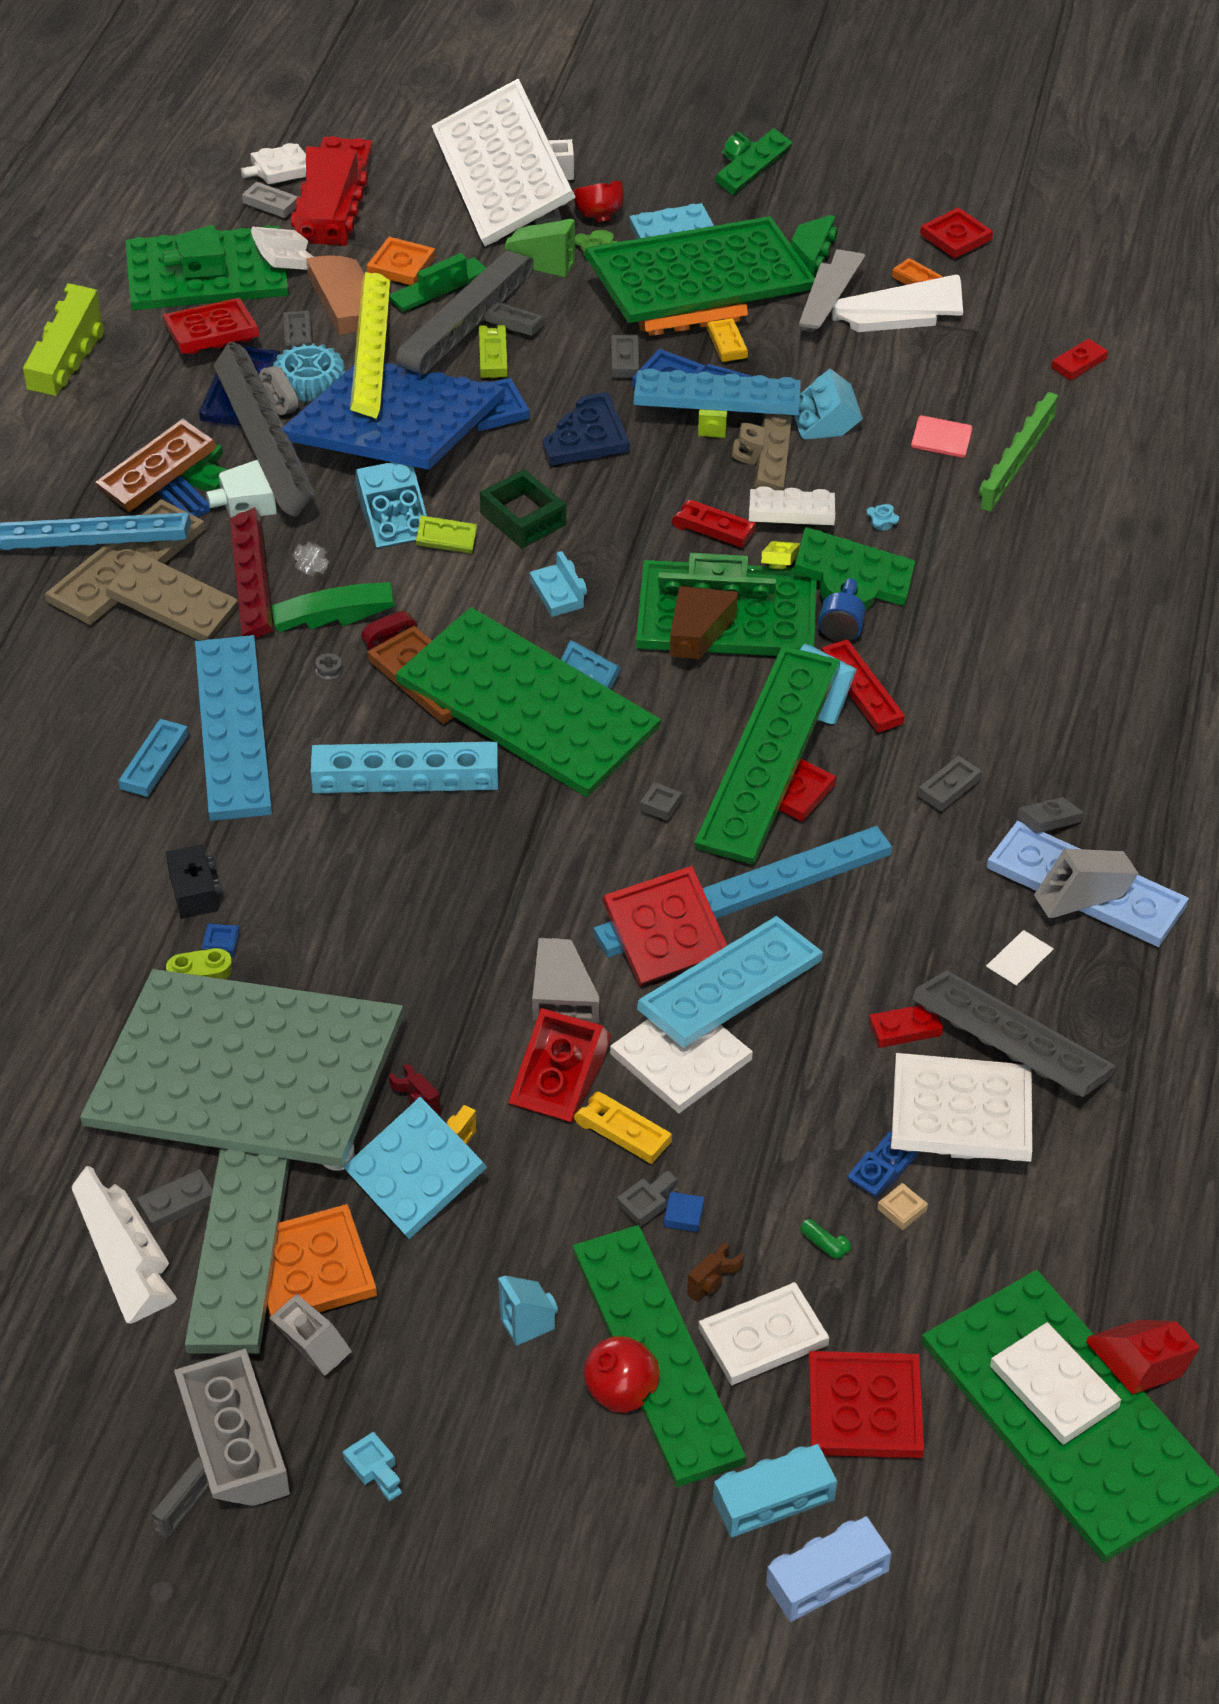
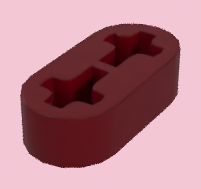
M399 611L368 624L363 629L361 638L371 650L412 626L417 628V623L407 611Z

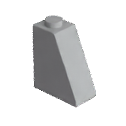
M1064 849L1034 896L1048 918H1055L1123 897L1139 873L1124 851Z
M558 938L538 939L532 997L533 1020H537L540 1009L543 1008L588 1022L599 1023V995L572 940Z

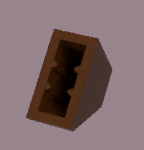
M679 586L670 633V656L700 659L736 619L738 592Z

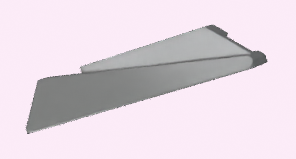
M836 249L831 264H820L799 322V327H802V331L813 332L814 329H818L822 325L863 261L865 254Z

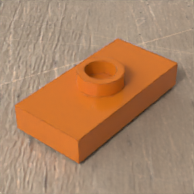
M910 258L892 269V277L906 285L943 277Z

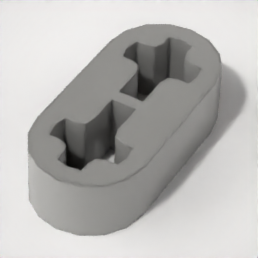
M278 366L263 368L259 373V377L277 414L294 413L298 408V397L283 370Z

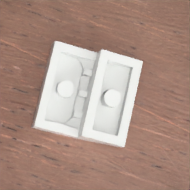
M252 227L251 233L256 246L271 266L307 270L306 258L313 256L306 251L308 240L297 231Z

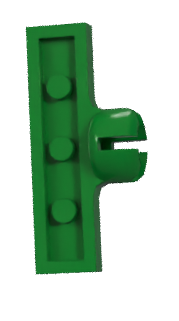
M775 128L756 142H751L743 133L736 132L726 141L725 150H722L723 157L730 164L717 173L714 181L734 196L790 150L793 142Z

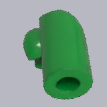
M807 1219L802 1223L801 1233L831 1258L841 1259L844 1257V1254L850 1252L851 1243L847 1237L839 1235L835 1238L812 1219Z

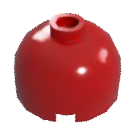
M612 181L611 184H594L572 190L576 197L574 202L578 211L587 218H595L596 223L611 220L610 215L618 212L624 202L622 181Z
M613 1336L600 1341L592 1348L586 1358L583 1374L585 1386L596 1402L612 1412L627 1413L640 1408L644 1404L642 1400L647 1397L649 1392L654 1393L658 1385L660 1371L658 1360L647 1346L629 1336Z

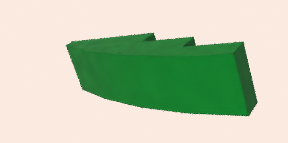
M391 582L329 588L272 605L274 626L280 633L305 622L312 630L338 619L343 627L396 605L393 585Z

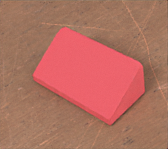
M921 415L917 421L911 448L965 458L971 443L973 427L968 424Z

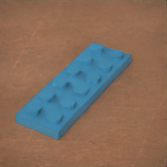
M656 369L638 370L633 405L799 415L801 380H795L791 377L772 379L762 375L740 377L737 374H727L724 376L713 375L709 372L692 374L681 370L671 372H659Z

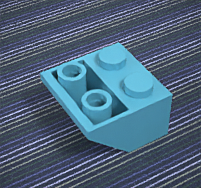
M828 369L823 375L816 378L809 387L800 393L799 415H794L800 436L804 440L843 436L863 419L851 384L831 369Z

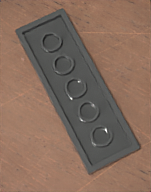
M947 970L917 987L912 1000L921 1004L926 1011L946 1018L954 1027L966 1030L977 1036L982 1043L1000 1049L1011 1060L1026 1064L1033 1068L1039 1076L1054 1080L1064 1086V1089L1071 1094L1084 1097L1113 1075L1116 1067L1114 1064Z

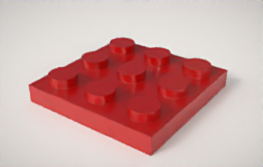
M240 298L162 314L164 325L181 354H195L200 349L209 347L222 348L228 342L237 341L243 343L260 336L256 322Z
M693 866L606 894L602 898L639 987L687 971L727 946Z
M809 1351L810 1446L818 1444L824 1456L923 1458L924 1441L919 1354Z

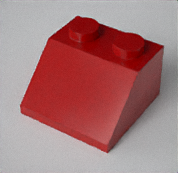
M1136 1320L1088 1336L1086 1340L1089 1346L1132 1395L1181 1378L1200 1349L1188 1332L1177 1321Z

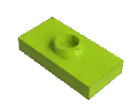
M420 515L416 545L472 554L477 524Z

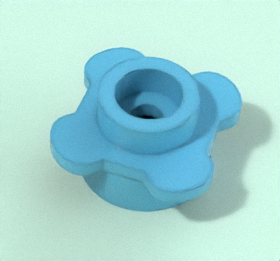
M884 504L878 505L876 508H868L867 515L871 517L872 527L885 531L891 529L893 524H897L899 516L894 514V507Z

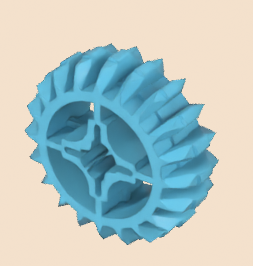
M304 343L301 347L292 346V350H284L283 355H278L277 361L273 362V366H278L283 370L298 400H302L304 404L307 401L315 400L345 373V364H343L339 353H335L333 348L326 349L325 345L318 347L314 343L311 346H306Z

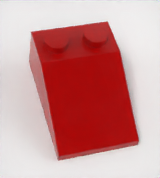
M541 1008L508 1104L572 1123L574 1115L580 1109L602 1066L612 1035L602 1025Z

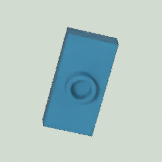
M570 640L561 658L563 662L609 689L612 688L622 668Z

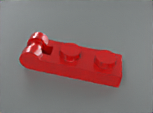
M693 500L685 501L681 506V511L677 512L672 518V524L679 530L688 528L741 548L744 547L754 534L756 522Z

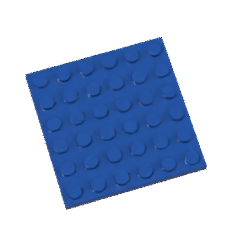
M387 363L383 366L381 404L376 419L350 410L354 366H352L340 379H337L282 427L281 430L288 435L291 442L429 470L505 397V387L494 385L492 382L472 381L466 377L445 376L444 373L426 372L422 375L397 367L396 364Z

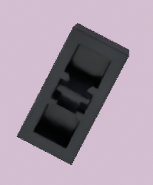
M203 844L165 852L180 919L218 911L217 898L222 897L221 887L218 878L212 879L211 875L216 874L212 855L206 856Z

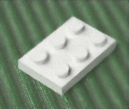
M770 487L750 489L749 521L834 525L835 493H829V491L824 489H817L813 492H803L797 488H787L784 491L773 490Z
M796 1282L699 1321V1331L731 1386L807 1355L809 1351H816L829 1345L828 1334Z
M1048 1322L991 1358L990 1367L1063 1445L1120 1406L1121 1399Z

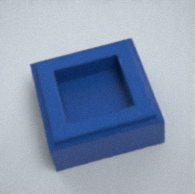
M207 923L202 950L219 948L227 951L232 958H235L240 937V927L236 925Z
M670 1192L664 1217V1227L699 1232L705 1197Z

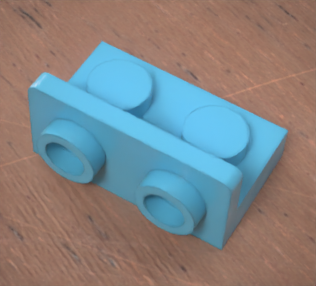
M562 551L556 553V565L529 572L530 582L551 617L584 608V595L587 594L586 584L582 578H578L573 562L567 560Z

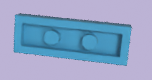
M159 719L118 780L120 789L148 797L188 737V727Z

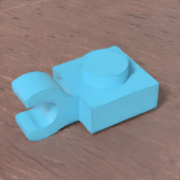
M374 1432L342 1451L344 1461L364 1485L374 1479L388 1501L402 1494L401 1489L397 1486L400 1483V1479L390 1469L396 1465L395 1457Z

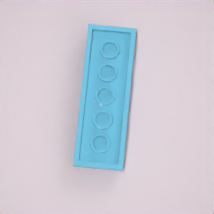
M775 916L639 999L637 1010L684 1048L821 962L823 951L779 917Z

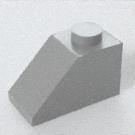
M298 1294L293 1296L270 1317L273 1324L299 1353L324 1376L338 1366L352 1352L333 1324Z

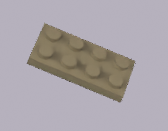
M138 551L106 587V596L199 641L212 639L238 607V599Z

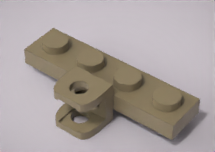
M764 413L761 427L750 423H742L740 427L739 439L734 440L731 456L738 461L755 466L757 461L754 481L755 488L770 487L773 490L781 491L784 488L792 421L791 415ZM747 433H752L754 437L749 436ZM739 449H744L747 453H742Z

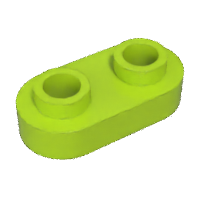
M219 948L177 954L171 957L166 964V971L219 979L229 977L233 969L230 954Z

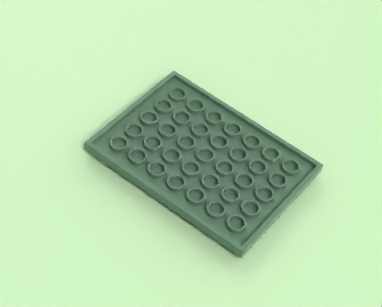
M152 969L80 1116L82 1126L343 1167L405 1015L403 1005Z

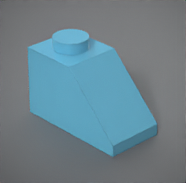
M510 1276L498 1278L500 1320L516 1346L555 1329V1313L558 1312V1308L551 1293L545 1294L537 1281Z

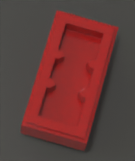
M1087 339L1052 360L1051 368L1069 380H1073L1106 360L1108 350Z

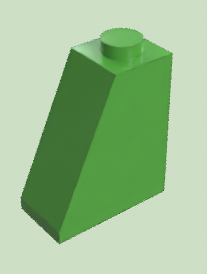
M566 219L517 228L512 237L507 239L505 251L509 250L532 257V270L566 277L575 264V220Z

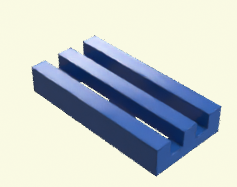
M181 475L176 477L174 482H169L163 489L156 492L164 501L189 512L184 507L187 506L192 511L190 514L195 517L210 512L209 503ZM171 491L180 499V502L170 493Z

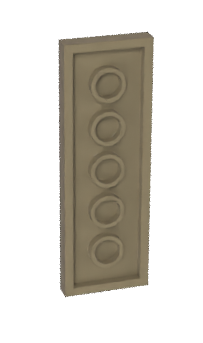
M161 499L142 515L188 512ZM189 513L191 525L187 539L151 541L147 543H106L45 593L46 601L91 625L118 603V601L106 596V587L137 551L165 564L205 530V523Z

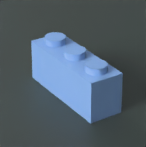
M867 1516L856 1522L850 1520L839 1526L836 1532L824 1538L816 1537L810 1540L803 1549L791 1555L782 1554L775 1558L767 1569L766 1586L788 1620L792 1622L887 1573L892 1552Z

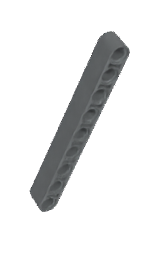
M505 251L400 346L396 355L397 367L422 375L429 371L485 319V312L496 303H502L529 278L533 269V258L513 251Z
M228 342L214 363V368L278 505L287 514L299 516L314 495V489L288 435L281 430L283 425L248 352L239 344Z

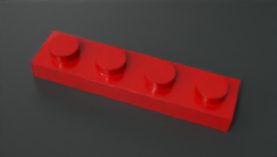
M848 639L821 648L822 652L857 669L848 694L877 733L904 724V713Z

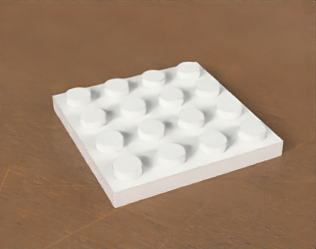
M896 1053L891 1149L1031 1162V1067L1026 1064Z

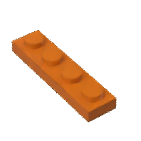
M739 303L639 321V327L641 331H648V335L651 336L664 334L665 328L674 327V331H684L690 329V324L699 323V327H707V322L733 318L734 322L741 321L740 316L748 315L747 304Z

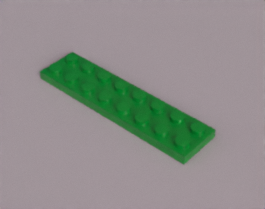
M782 645L694 843L697 850L755 865L840 669L839 659Z
M636 1225L574 1244L573 1255L609 1337L629 1336L647 1346L658 1360L660 1375L657 1388L653 1394L649 1392L647 1397L642 1400L644 1404L641 1406V1410L675 1487L677 1488L746 1465L745 1453L640 1226Z

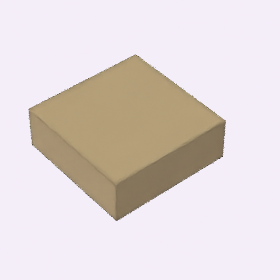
M903 1183L878 1202V1210L902 1230L924 1214L928 1203Z

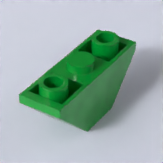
M832 215L798 225L792 238V247L814 278L817 275L820 264L824 263L825 257L830 255L831 242L835 243L837 239L838 227H834L835 216Z

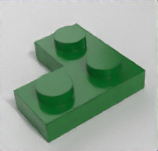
M215 444L216 449L187 469L181 476L192 487L207 492L220 489L218 475L228 469L214 464L223 455L222 446Z

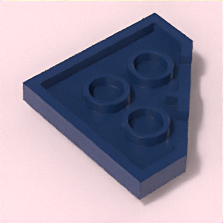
M608 392L581 396L576 402L574 410L571 413L567 412L556 424V430L552 434H547L542 440L543 451L550 466L630 451V442Z

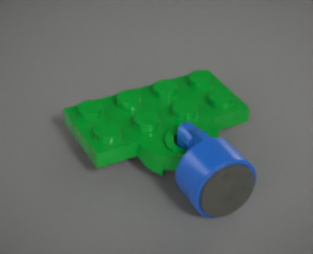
M805 527L793 573L820 581V593L823 598L818 627L821 633L833 641L840 642L846 639L852 641L860 635L866 610L872 606L876 598L904 606L908 596L915 560Z

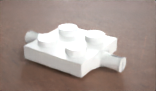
M292 143L274 149L263 148L259 152L251 153V163L254 166L241 168L243 179L258 176L263 178L267 184L301 178L306 175V153L298 144Z

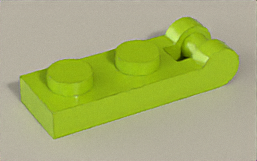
M498 325V328L479 326L481 378L507 377L506 325Z

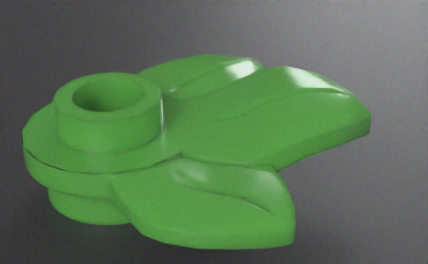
M596 230L591 235L582 233L575 235V244L581 246L584 256L587 247L616 243L617 241H613V233L607 230Z

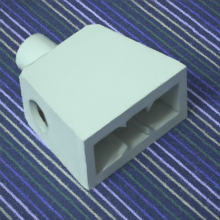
M258 460L221 472L218 475L220 489L206 492L209 508L225 505L230 518L254 507L260 516L276 514L275 496Z

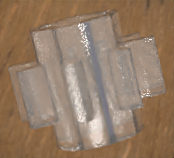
M308 541L306 546L298 544L292 554L294 559L297 560L294 566L312 577L315 572L324 573L330 562L324 557L327 550L312 541Z

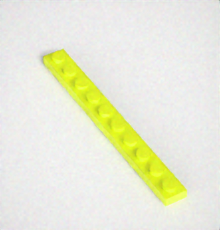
M365 271L361 287L350 410L377 419L381 404L390 280L379 273L371 274Z

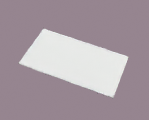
M1023 930L986 967L1017 985L1053 948Z

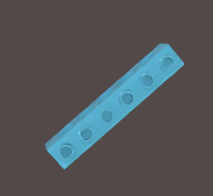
M497 742L312 745L313 793L498 790Z

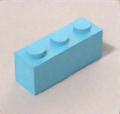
M818 1444L807 1448L798 1447L790 1451L788 1455L777 1459L761 1460L749 1469L725 1473L718 1480L714 1481L713 1501L732 1538L834 1501L837 1480Z

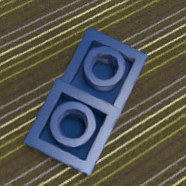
M891 1131L887 1133L872 1153L866 1152L847 1176L848 1180L874 1197L879 1196L895 1182L918 1156V1151L891 1149Z

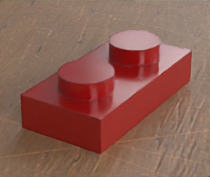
M922 1005L869 1015V1026L878 1048L942 1036L943 1026L938 1014L926 1011Z

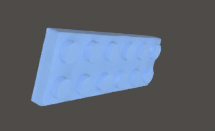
M1017 821L989 857L987 868L1037 891L1063 850L1080 848L1044 832L1036 833L1024 823ZM1138 875L1123 897L1079 911L1160 947L1186 909L1189 898Z

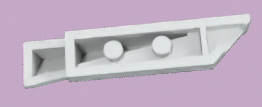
M952 275L838 299L832 308L831 318L833 321L845 320L849 322L850 328L857 332L936 326V315H963L960 276Z
M86 1166L73 1183L72 1190L126 1323H134L172 1305L176 1301V1296L158 1274L163 1273L169 1262L125 1190L116 1184L112 1185L109 1189L106 1188L98 1179L94 1169Z

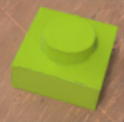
M700 409L698 436L726 438L727 411Z

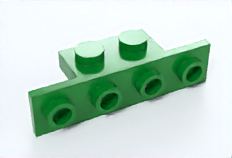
M459 253L418 271V282L389 294V300L402 312H405L472 282L486 267L476 258L467 260L462 253Z
M690 553L689 573L659 572L658 585L659 588H664L668 592H678L679 586L733 591L738 592V594L752 593V595L757 597H766L769 594H775L776 578L747 577L748 556Z

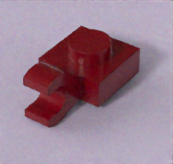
M408 1064L403 1065L405 1075L403 1079L397 1078L393 1073L389 1074L391 1088L398 1092H408L410 1105L421 1097L438 1116L441 1115L440 1093L420 1073L415 1074L413 1067Z

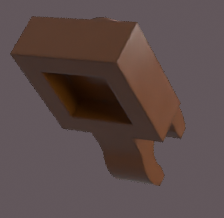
M727 1242L719 1246L715 1255L711 1252L688 1274L687 1295L696 1302H699L707 1294H713L719 1288L722 1282V1273H733L740 1270L743 1266L744 1255L742 1253H739L734 1259L726 1258L730 1248Z

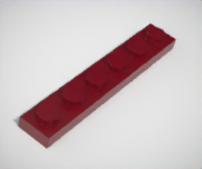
M254 507L231 517L230 526L242 636L254 635V639L272 632L273 623L261 517Z

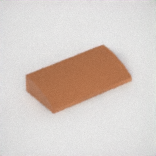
M343 256L306 258L307 275L338 335L356 332L358 329L362 279L364 277V273L357 260Z

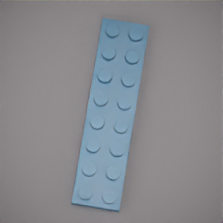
M254 635L195 641L210 821L272 815Z

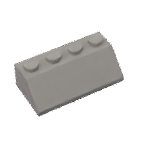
M246 1348L174 1370L212 1497L214 1499L255 1506L290 1495L287 1472Z

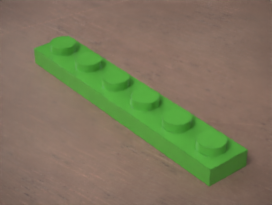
M1048 392L1042 401L1037 402L1033 415L1026 418L1021 433L1017 432L1015 434L1012 446L1004 450L1001 462L993 466L988 481L984 480L979 490V496H982L981 509L990 512L993 510L1055 418L1059 395Z

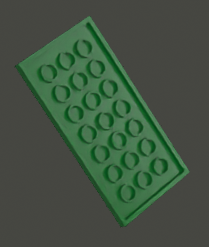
M771 216L587 247L585 251L586 259L628 323L808 291L812 289L815 280Z
M472 607L465 611L396 672V682L434 701L443 710L445 708L450 710L451 715L587 798L660 728V718Z
M1035 1270L922 1334L921 1343L1101 1561L1105 1563L1219 1492V1477L1144 1391L1133 1395L1086 1342L1088 1336L1094 1334L1040 1272ZM1047 1322L1121 1399L1118 1409L1064 1445L990 1367L991 1358Z

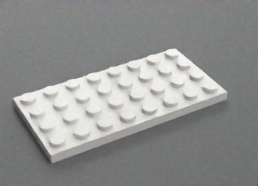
M519 79L432 125L474 225L485 246L500 240L517 228H521L535 219L543 217L546 213L576 198Z

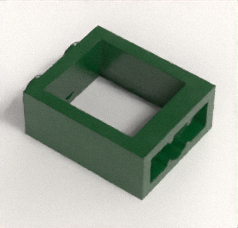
M525 469L480 492V514L521 549L566 526V503ZM526 495L540 508L519 518L504 506L506 503Z

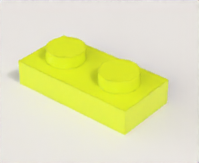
M771 541L762 551L761 563H767L773 569H785L787 565H791L797 558L800 543Z

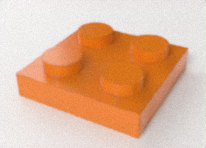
M388 237L367 264V272L371 274L379 273L386 279L412 285L418 282L417 272L429 267L436 258V248Z

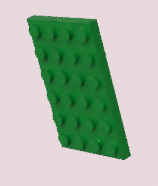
M266 225L263 228L280 229V226ZM252 228L216 230L224 251L227 275L185 278L180 265L165 268L162 252L176 250L174 239L176 235H161L148 238L136 237L125 240L131 311L217 303L235 298L250 300L289 296L285 268L273 267L267 262L256 246L251 233Z
M644 560L636 648L670 650V633L678 592H668L664 588H659L658 573L688 574L689 562ZM748 565L747 577L776 578L775 594H769L766 597H757L752 595V593L738 594L736 619L706 652L778 656L782 645L799 650L804 644L814 647L817 580L793 573L794 568L791 567L773 569L769 566Z

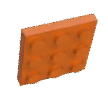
M348 1204L279 1223V1234L267 1303L270 1317L296 1294L318 1312L377 1296L376 1285Z

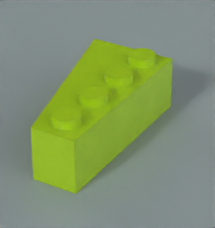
M67 284L64 289L65 294H67L65 300L58 301L54 308L55 312H57L53 322L47 321L43 329L42 342H36L23 367L28 390L57 396L63 386L67 385L69 378L75 370L79 369L86 355L90 354L92 347L98 339L102 338L105 327L101 319L96 289Z

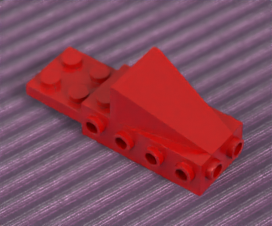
M331 136L323 137L320 147L306 146V182L301 184V197H297L296 212H292L291 226L295 227V230L307 239L308 243L347 246L350 234L354 231L355 218L359 214V204L363 201L364 187H367L368 172L366 170L373 150L372 140H363L361 138L346 139Z

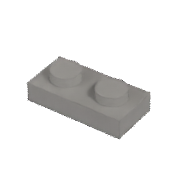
M259 182L254 183L242 194L244 204L286 218L296 208L298 197Z

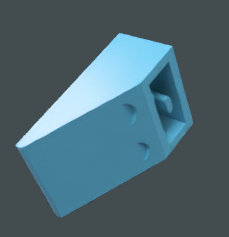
M391 462L356 469L354 483L360 506L376 549L416 541L420 515H427L414 467Z

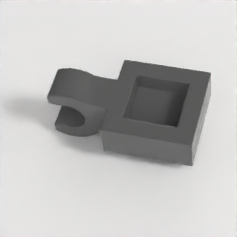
M670 1171L664 1172L652 1184H649L643 1178L617 1197V1206L641 1227L667 1208L666 1200L669 1199L670 1192L678 1193V1189L674 1186L678 1179Z

